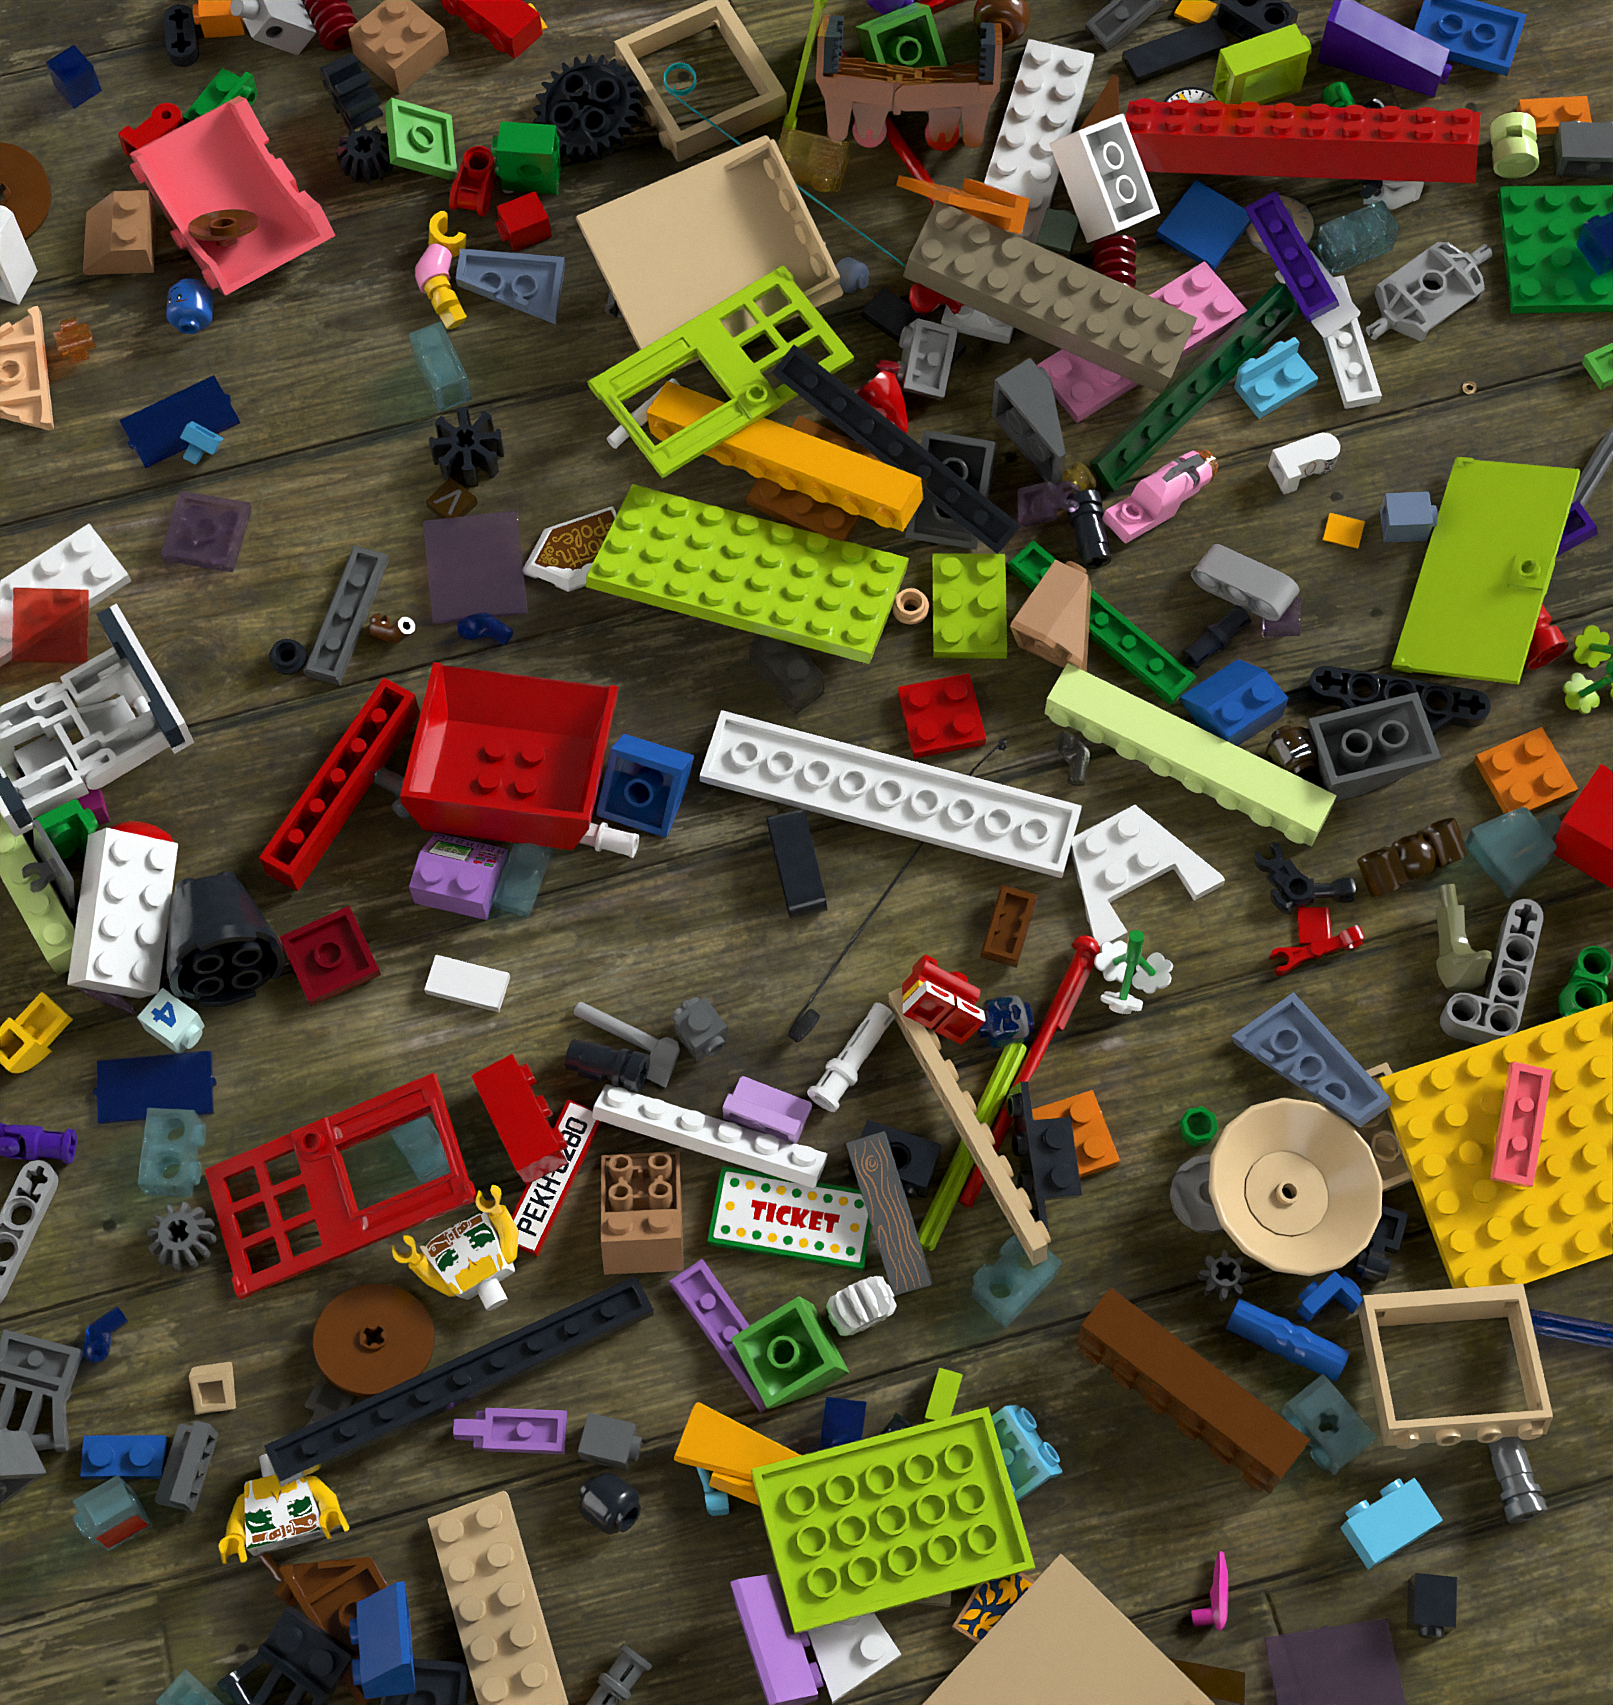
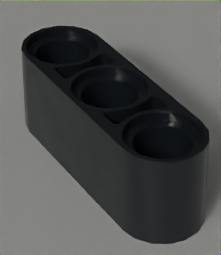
M801 809L767 816L770 840L790 919L827 911L826 895L805 810Z

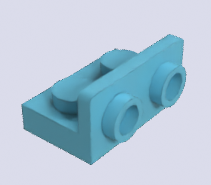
M1296 337L1285 343L1283 341L1277 342L1265 355L1256 360L1251 358L1245 361L1238 369L1234 389L1258 419L1317 385L1318 377L1297 353L1300 342Z
M1010 1405L1003 1407L991 1416L1016 1502H1019L1048 1479L1055 1478L1063 1472L1058 1465L1060 1459L1057 1452L1048 1442L1042 1441L1035 1430L1037 1428L1036 1421L1028 1410L1023 1407L1020 1408L1019 1405Z

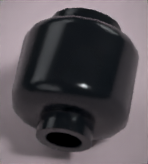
M611 1472L603 1473L596 1478H589L580 1490L579 1496L581 1500L579 1509L581 1516L606 1534L611 1535L619 1531L622 1533L626 1532L635 1524L640 1515L641 1506L639 1505L638 1491Z

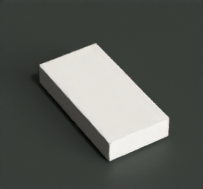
M435 955L424 990L428 995L499 1012L510 975L507 972Z

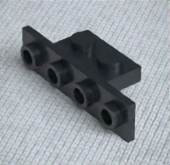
M1028 1081L1020 1082L1009 1090L1010 1094L1007 1095L1006 1099L1007 1112L1010 1118L1013 1117L1015 1133L1012 1135V1149L1014 1155L1019 1156L1021 1170L1017 1175L1018 1189L1022 1187L1029 1197L1032 1209L1029 1212L1034 1221L1038 1222L1041 1220L1049 1233L1045 1201L1078 1198L1082 1195L1071 1117L1033 1120Z

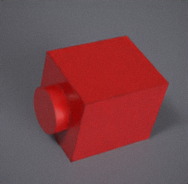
M535 191L497 206L499 221L495 222L497 233L502 242L508 241L513 252L552 237L549 217Z

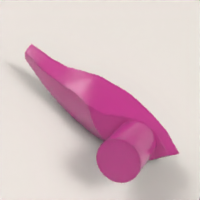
M1218 1551L1215 1562L1213 1585L1210 1590L1212 1607L1191 1610L1194 1627L1214 1624L1215 1629L1221 1631L1227 1621L1228 1570L1224 1552Z

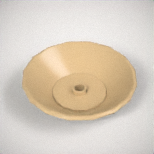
M1280 1098L1252 1105L1225 1126L1210 1156L1209 1193L1220 1225L1244 1254L1274 1271L1312 1276L1342 1268L1368 1246L1382 1216L1383 1181L1371 1148L1348 1120L1318 1103ZM1282 1188H1287L1291 1191V1199L1283 1195Z

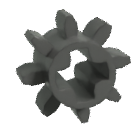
M1223 1250L1220 1258L1216 1260L1208 1255L1204 1262L1210 1270H1202L1198 1274V1279L1207 1283L1204 1295L1207 1296L1211 1293L1219 1295L1221 1303H1224L1227 1295L1231 1292L1235 1296L1240 1297L1243 1289L1237 1282H1247L1250 1277L1249 1273L1241 1272L1240 1265L1243 1258L1239 1257L1234 1260L1228 1257L1227 1250ZM1226 1271L1230 1273L1231 1277L1229 1280L1225 1278L1219 1281L1216 1278L1218 1273L1223 1274Z

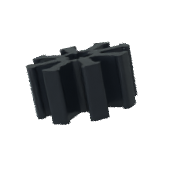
M348 54L319 69L324 78L322 81L323 86L334 100L332 105L337 114L341 113L344 125L348 130L349 128L357 130L361 128L362 124L367 125L383 117V112L379 107L381 104L379 96L371 89L369 85L371 79L366 70L362 72L359 60L355 55Z
M468 407L456 408L459 422L457 428L448 423L444 416H440L435 421L438 438H429L430 450L434 465H440L442 478L445 481L450 477L454 478L462 469L466 487L478 486L475 471L477 466L486 471L490 478H494L499 473L497 456H505L501 430H494L492 416L486 411H482L480 418L472 425Z

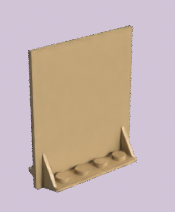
M766 135L576 216L579 227L639 350H642L781 265H784L791 273L793 281L815 309L843 295V290L839 284L840 275L825 246L826 243L823 242L775 140H770ZM778 288L755 301L766 317L771 316L790 304ZM745 308L721 321L732 337L738 336L757 324ZM795 314L794 316L790 317L789 319H787V320L784 321V322H787V321H789V320H791V319H793V318H796V317H798V316H800V315H799V314ZM696 357L695 359L691 360L690 362L686 363L685 365L681 366L675 371L684 368L692 363H695L700 359Z
M1060 1554L992 1629H989L986 1636L922 1705L1215 1704L1064 1555Z

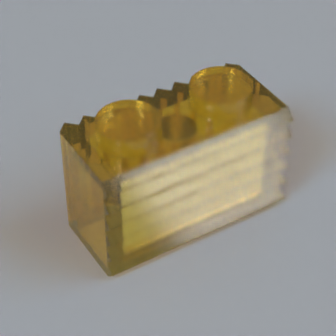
M783 127L777 146L794 182L802 185L807 184L809 187L812 186L821 192L832 190L836 193L840 192L850 159V142L844 140L837 142L830 139V137Z

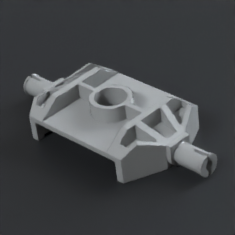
M1437 242L1377 285L1375 297L1382 316L1376 322L1366 327L1368 336L1372 335L1371 339L1376 340L1387 330L1394 329L1422 342L1425 340L1429 330L1471 300L1475 299L1478 302L1482 298L1485 290L1484 281L1477 266L1492 257L1491 249H1487V245L1483 244L1469 254L1468 252L1463 253L1449 242ZM1426 280L1436 281L1441 288L1429 290L1423 285V282Z

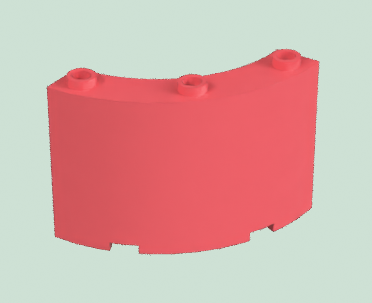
M237 96L130 153L134 161L130 168L140 184L143 182L147 184L174 229L170 233L180 250L184 248L188 250L202 270V275L211 290L217 288L225 296L336 236L320 204L313 200L305 190L299 193L296 180L282 159H275L274 155L268 152L265 144L269 143V138L261 127L247 99L241 96ZM219 210H246L255 213L259 220V225L255 230L243 237L237 238L236 244L226 247L218 246L214 241L195 238L190 235L188 225L193 219Z

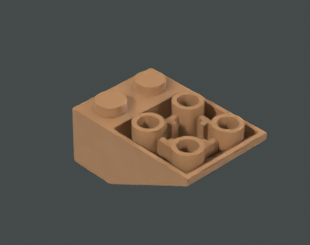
M680 1151L601 1155V1249L604 1275L684 1271Z

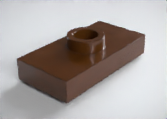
M1001 884L980 958L1017 968L1038 899L1037 894Z

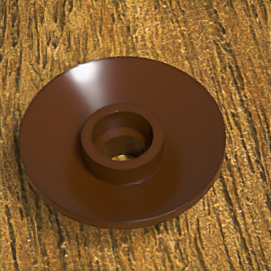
M239 209L219 210L193 219L189 223L188 229L190 235L195 238L214 241L216 245L226 247L236 244L237 238L243 237L255 230L259 225L258 216L250 211Z

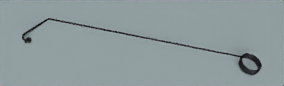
M1007 739L1000 740L998 745L972 769L968 776H971L977 767L997 748L998 750L1005 751ZM924 841L921 842L885 895H883L880 902L866 919V922L791 1026L788 1037L796 1043L802 1041L811 1032L820 1018V1015L813 1009H809L804 1015L803 1013L912 861Z

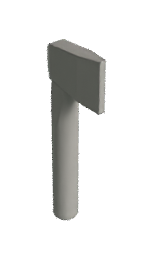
M583 1002L576 1004L574 1008L575 1016L651 1052L649 1055L650 1066L647 1079L666 1088L680 1052L677 1041L669 1037L659 1040Z

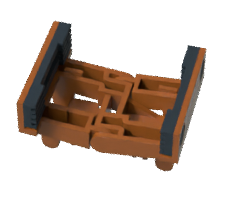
M823 15L817 38L816 83H818L822 96L825 99L828 122L827 131L830 139L839 142L847 137L851 111H853L855 120L852 131L855 140L864 147H876L885 139L887 132L885 119L888 111H894L893 115H900L902 110L906 112H927L929 121L925 128V138L929 146L934 150L946 151L954 147L959 138L958 122L961 115L963 142L969 148H977L983 143L990 105L993 103L997 93L1000 92L1003 48L1001 23H981L978 65L955 63L953 66L911 68L865 61V58H842L844 16Z

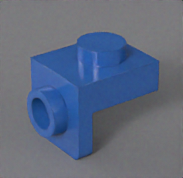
M1334 1271L1321 1285L1315 1280L1299 1295L1303 1302L1296 1313L1308 1324L1334 1298L1351 1314L1359 1309L1364 1300L1360 1296L1361 1291L1350 1278L1347 1276L1341 1277Z

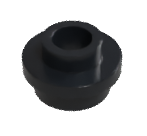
M292 639L279 640L273 645L269 653V661L272 668L283 675L297 673L304 667L307 659L304 647ZM287 655L295 656L291 661H282Z

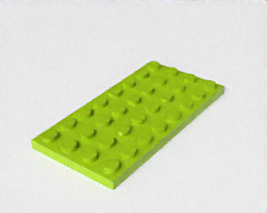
M632 484L586 576V587L870 664L906 573L909 558L856 543L835 540L822 534Z

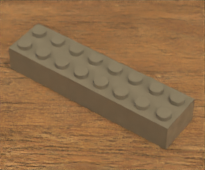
M938 200L935 201L915 243L903 277L920 283L926 288L1160 394L1164 392L1197 320V317Z

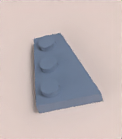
M460 249L456 283L458 287L557 325L565 271V258Z

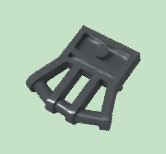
M4 1329L0 1339V1385L5 1386L0 1400V1429L7 1428L19 1391L31 1393L32 1395L19 1431H27L36 1451L55 1449L56 1452L68 1451L69 1435L67 1430L66 1402L71 1396L72 1392L70 1390L84 1352L78 1348ZM50 1398L52 1399L53 1433L34 1435L45 1399Z

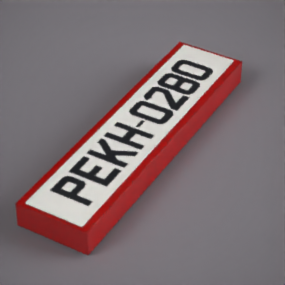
M567 1100L555 1127H559L568 1144V1148L562 1150L568 1164L526 1185L512 1215V1219L519 1230V1250L539 1257L602 1121L592 1118V1109Z

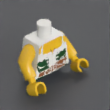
M492 1185L490 1189L495 1200H485L482 1197V1193L478 1191L475 1202L479 1211L420 1246L422 1252H416L415 1240L410 1235L403 1236L405 1243L411 1247L408 1252L401 1253L392 1245L394 1259L400 1263L409 1262V1268L425 1284L448 1297L458 1296L468 1300L479 1295L487 1311L494 1310L508 1301L499 1282L515 1272L513 1262L517 1258L519 1230L506 1206L499 1204L502 1193L501 1189L496 1185Z
M267 1454L259 1457L263 1478L245 1483L244 1493L237 1497L227 1523L225 1538L219 1543V1551L223 1564H227L228 1556L234 1553H238L240 1562L243 1563L247 1560L245 1543L247 1550L253 1556H257L266 1551L272 1552L324 1537L331 1539L330 1531L332 1528L342 1525L344 1531L347 1532L349 1525L341 1512L336 1494L317 1476L306 1475L281 1487Z

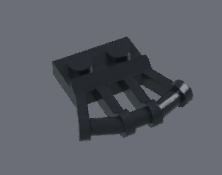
M290 1606L284 1609L268 1637L258 1648L257 1654L222 1678L217 1685L222 1692H228L235 1705H267L284 1676H287L297 1685L284 1705H300L308 1692L314 1696L312 1705H328V1700L357 1653ZM267 1662L273 1666V1669L255 1698L252 1699L241 1680Z

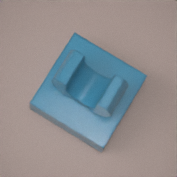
M191 421L186 425L180 437L190 443L183 458L196 465L204 451L211 455L217 452L224 438Z

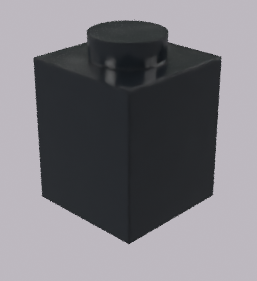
M1415 1573L1408 1579L1407 1630L1419 1631L1418 1636L1425 1639H1444V1633L1449 1634L1456 1628L1457 1577Z

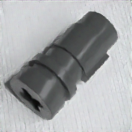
M1518 1436L1502 1437L1498 1441L1487 1443L1497 1481L1503 1491L1500 1494L1501 1502L1507 1504L1504 1507L1507 1521L1509 1523H1520L1545 1515L1548 1509L1544 1498L1539 1496L1542 1491L1540 1485L1534 1482L1533 1471L1521 1439Z

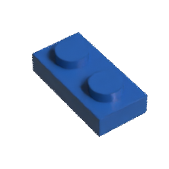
M165 1435L84 1436L80 1476L83 1479H161L166 1465L168 1438Z

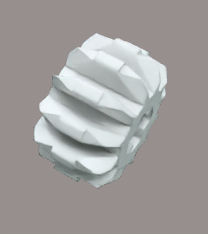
M870 1276L865 1280L849 1285L847 1288L837 1292L836 1295L830 1297L826 1308L833 1327H836L840 1335L848 1336L864 1331L885 1320L886 1317L893 1314L897 1305L893 1298L894 1294L883 1277Z

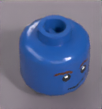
M180 280L169 289L167 294L166 317L168 322L184 334H196L199 330L208 327L213 319L214 297L212 291L199 280Z

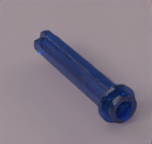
M1533 1309L1529 1310L1534 1334L1613 1349L1612 1324Z

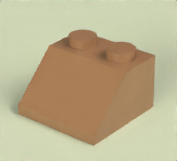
M149 190L113 191L86 212L84 275L154 273L157 213Z

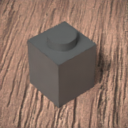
M588 1412L578 1454L580 1460L628 1471L630 1460H638L643 1437L637 1436L638 1431L635 1423Z

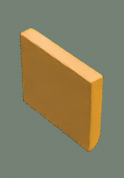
M1181 0L1174 12V16L1196 25L1209 20L1217 4L1208 0Z
M1329 513L1323 540L1358 549L1365 521Z

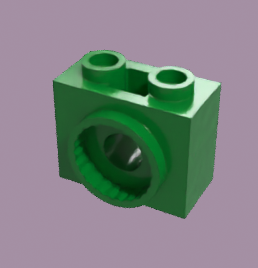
M500 121L499 134L492 137L491 153L492 156L496 157L495 176L501 177L503 190L558 194L561 159L559 152L560 140L557 135L556 125Z

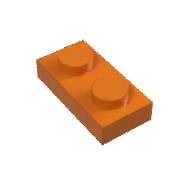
M1587 96L1519 99L1517 105V112L1527 113L1535 119L1537 135L1556 134L1560 122L1576 120L1592 123Z

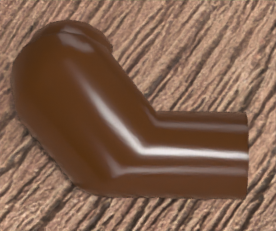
M380 613L371 616L370 625L368 626V631L374 639L392 644L400 643L415 630L414 622L408 617H402L393 625H390L389 617L384 615L380 618Z

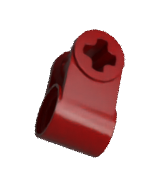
M474 146L465 152L457 178L454 180L450 191L449 207L451 210L463 208L476 211L479 216L485 217L487 215L498 177L495 176L494 156H492L488 148ZM479 167H485L484 169H481V170H475L476 168H479Z

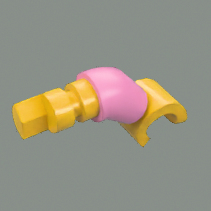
M440 211L430 219L429 246L415 267V278L420 291L427 294L428 298L431 299L432 306L442 319L446 329H453L463 324L467 316L455 292L451 290L452 287L449 283L451 278L448 271L452 258L460 254V249L466 248V234L458 232L454 237L444 236L443 234L447 232L448 213Z

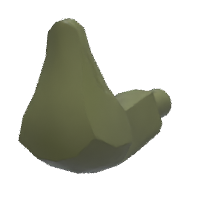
M1455 884L1441 885L1439 887L1443 908L1436 910L1439 935V958L1436 961L1438 975L1445 987L1452 992L1475 990L1485 984V974L1488 964L1492 960V953L1488 950L1476 952L1471 949L1465 934L1464 905H1458Z

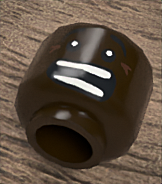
M1285 725L1272 733V740L1266 748L1267 757L1272 764L1304 780L1309 779L1318 771V751L1308 729L1300 726L1291 728L1290 725Z

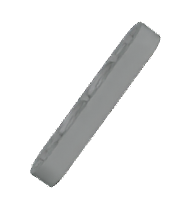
M31 1161L22 1168L0 1213V1244L11 1242L15 1247L14 1255L9 1260L0 1261V1271H5L2 1276L0 1275V1303L9 1291L58 1186V1175L50 1164L45 1161ZM43 1171L47 1182L45 1184L38 1183L33 1192L34 1184L30 1181V1178L32 1176H40ZM23 1192H25L28 1196H31L33 1192V1195L37 1199H39V1201L35 1203L30 1198L21 1195ZM20 1206L30 1207L32 1216L26 1224L15 1225L12 1223L11 1216L16 1208Z

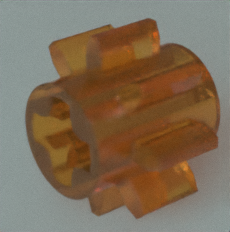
M76 317L59 321L61 330L53 332L61 358L71 356L74 364L90 359L88 350L96 348L88 323L78 325Z

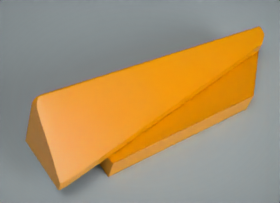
M697 1402L691 1411L675 1453L674 1461L713 1471L709 1483L710 1487L760 1506L751 1469L801 1455Z

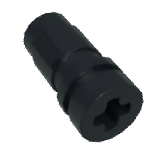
M1095 490L1075 492L1066 498L1065 505L1069 515V523L1075 528V539L1083 566L1087 569L1104 567L1111 562V554L1106 527L1102 520L1104 509L1102 508L1103 504L1100 493Z
M577 1039L571 1041L565 1057L566 1069L577 1071L580 1077L599 1082L605 1079L610 1080L614 1086L622 1087L624 1085L625 1089L640 1092L643 1088L650 1066L648 1054L634 1051L632 1054V1051L626 1048L618 1051L614 1050L613 1047Z

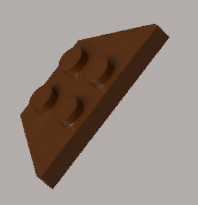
M372 1557L281 1566L279 1570L307 1618L357 1653L355 1659L360 1658L359 1644H351L350 1619L357 1618L356 1603L388 1587ZM351 1663L343 1676V1680L357 1704L366 1705L369 1699L364 1698L362 1684L354 1685Z

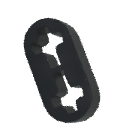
M183 4L173 5L166 10L163 18L166 49L170 61L174 65L188 67L193 65L199 58L197 25H195L193 11L190 7ZM179 19H183V29L177 28L176 24H178ZM181 42L186 44L185 52L179 53Z

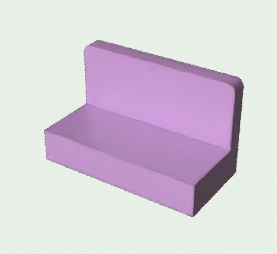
M742 1076L733 1095L728 1093L722 1107L723 1118L748 1129L771 1134L776 1138L797 1144L812 1110V1103Z

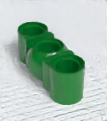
M1589 946L1583 949L1570 968V979L1567 985L1562 988L1558 997L1559 1012L1562 1015L1560 1018L1587 1010L1581 1008L1576 1003V997L1586 999L1591 1008L1607 1003V995L1604 990L1608 986L1607 976L1613 967V960L1606 949L1600 946ZM1583 963L1593 964L1598 969L1599 974L1588 972L1584 968Z

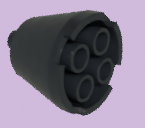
M224 871L217 875L198 879L186 878L175 885L176 892L172 896L169 905L166 971L170 988L177 998L184 996L189 999L198 1000L199 1007L228 1006L255 997V989L270 979H278L285 967V955L281 942L233 872Z

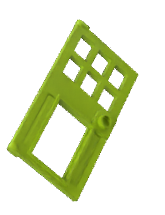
M781 265L642 350L588 381V385L599 400L602 399L663 479L798 396L786 384L773 389L761 374L779 363L793 344L802 349L819 339L831 354L820 361L819 364L831 374L854 362V356L795 284L793 276L787 268ZM778 288L790 304L771 316L766 317L755 301ZM745 308L757 324L738 336L732 337L721 321ZM795 314H799L810 330L787 343L775 327ZM765 334L777 350L758 362L753 363L741 347ZM698 357L731 400L654 446L622 402Z

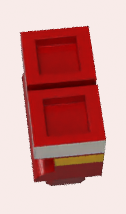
M923 955L912 966V974L902 983L904 1016L929 1029L934 1027L935 1032L960 1045L966 1042L985 1023L984 1011L975 1007V1003L980 996V989L969 984L966 975L958 971L947 972L939 968L937 960L928 955Z

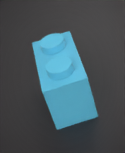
M1399 1478L1379 1491L1383 1498L1369 1505L1367 1500H1364L1346 1512L1349 1519L1340 1528L1368 1570L1427 1534L1443 1521L1415 1478L1405 1484Z

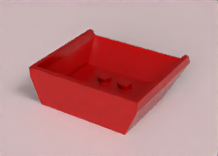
M433 662L400 793L401 804L424 831L573 850L590 829L619 687L615 685L602 686L447 666Z

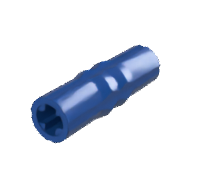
M1240 1298L1225 1328L1263 1347L1270 1353L1282 1356L1288 1362L1299 1364L1334 1382H1337L1350 1354L1349 1350L1313 1334L1305 1327L1295 1325L1286 1318L1269 1313Z

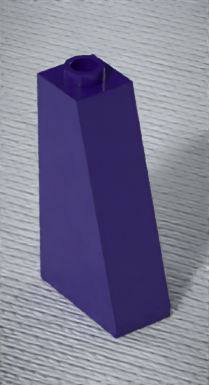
M1334 0L1327 19L1317 60L1318 63L1435 97L1439 84L1446 86L1452 65L1446 64L1450 52L1449 49L1354 0Z

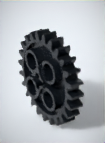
M588 54L585 63H581L578 57H574V66L571 68L563 62V72L561 74L554 71L550 72L554 79L552 83H541L546 93H539L535 96L540 105L533 107V111L538 116L533 120L534 124L556 125L557 135L560 140V158L567 155L571 162H575L578 155H580L583 161L588 163L590 154L593 153L598 160H601L602 151L605 149L613 155V144L618 143L625 146L626 143L622 136L624 134L634 135L635 132L630 124L640 123L641 121L636 112L643 110V106L639 101L643 97L637 87L639 84L625 65L621 67L615 58L608 62L605 55H601L597 63L591 54Z

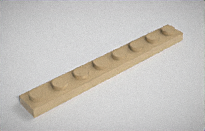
M902 987L888 993L890 1010L893 1012L892 1014H895L898 1026L1032 1265L1034 1266L1047 1260L1048 1243L1051 1242L1049 1233L1041 1220L1035 1222L1029 1210L1032 1209V1205L1025 1190L1022 1187L1016 1189L1011 1177L1014 1175L1007 1158L1004 1155L998 1157L992 1146L995 1144L993 1134L985 1122L980 1124L974 1115L977 1112V1108L968 1091L961 1092L956 1081L959 1080V1076L950 1059L944 1061L938 1050L941 1049V1044L933 1029L926 1030L922 1024L903 1015Z

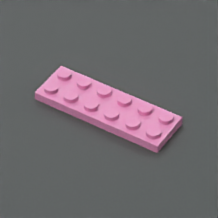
M1205 261L1149 295L1197 317L1180 359L1228 330L1248 311ZM1063 349L1037 364L1038 368L1043 367L1048 372L1052 381L1054 397L1076 423H1079L1139 385Z

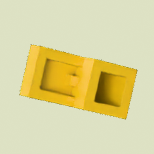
M41 992L16 1020L9 1017L1 1025L0 1063L11 1073H22L34 1067L51 1052L48 1046L73 1019L47 994Z

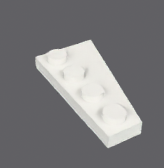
M874 1613L807 1631L832 1704L901 1657L900 1651Z

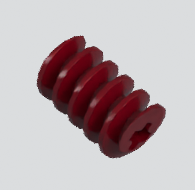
M302 0L319 37V41L326 50L339 51L352 46L348 30L357 23V18L353 15L352 8L348 5V0Z
M1110 235L1098 239L1092 247L1093 271L1135 289L1136 277L1134 274H1136V265L1134 262L1136 261V253L1134 250L1136 249V241L1126 235Z

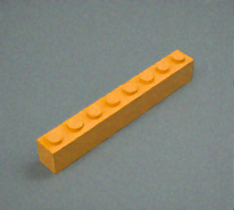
M667 381L646 411L650 432L659 440L664 441L722 406L725 402ZM764 417L703 453L715 458L723 465H733L747 471L754 477L769 479L787 490H797L810 495L818 502H828L841 507L851 515L859 514L874 520L882 527H892L902 532L923 500L921 477Z

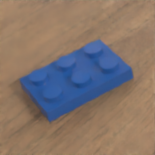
M1424 0L1414 32L1449 49L1448 60L1507 76L1527 14L1477 0Z

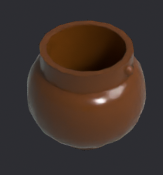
M978 0L974 6L973 23L978 34L980 35L981 23H1001L1003 45L1011 44L1020 39L1029 26L1030 9L1026 0Z

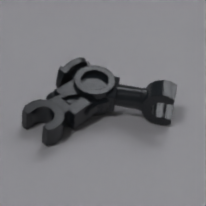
M1272 842L1269 849L1274 855V859L1266 860L1259 852L1254 854L1255 866L1263 872H1269L1270 874L1267 876V879L1277 888L1270 891L1271 902L1284 914L1290 915L1293 907H1303L1308 903H1314L1315 898H1332L1334 901L1341 903L1354 901L1355 878H1340L1332 883H1314V878H1308L1303 875L1290 858L1286 861L1283 860V850L1276 842Z

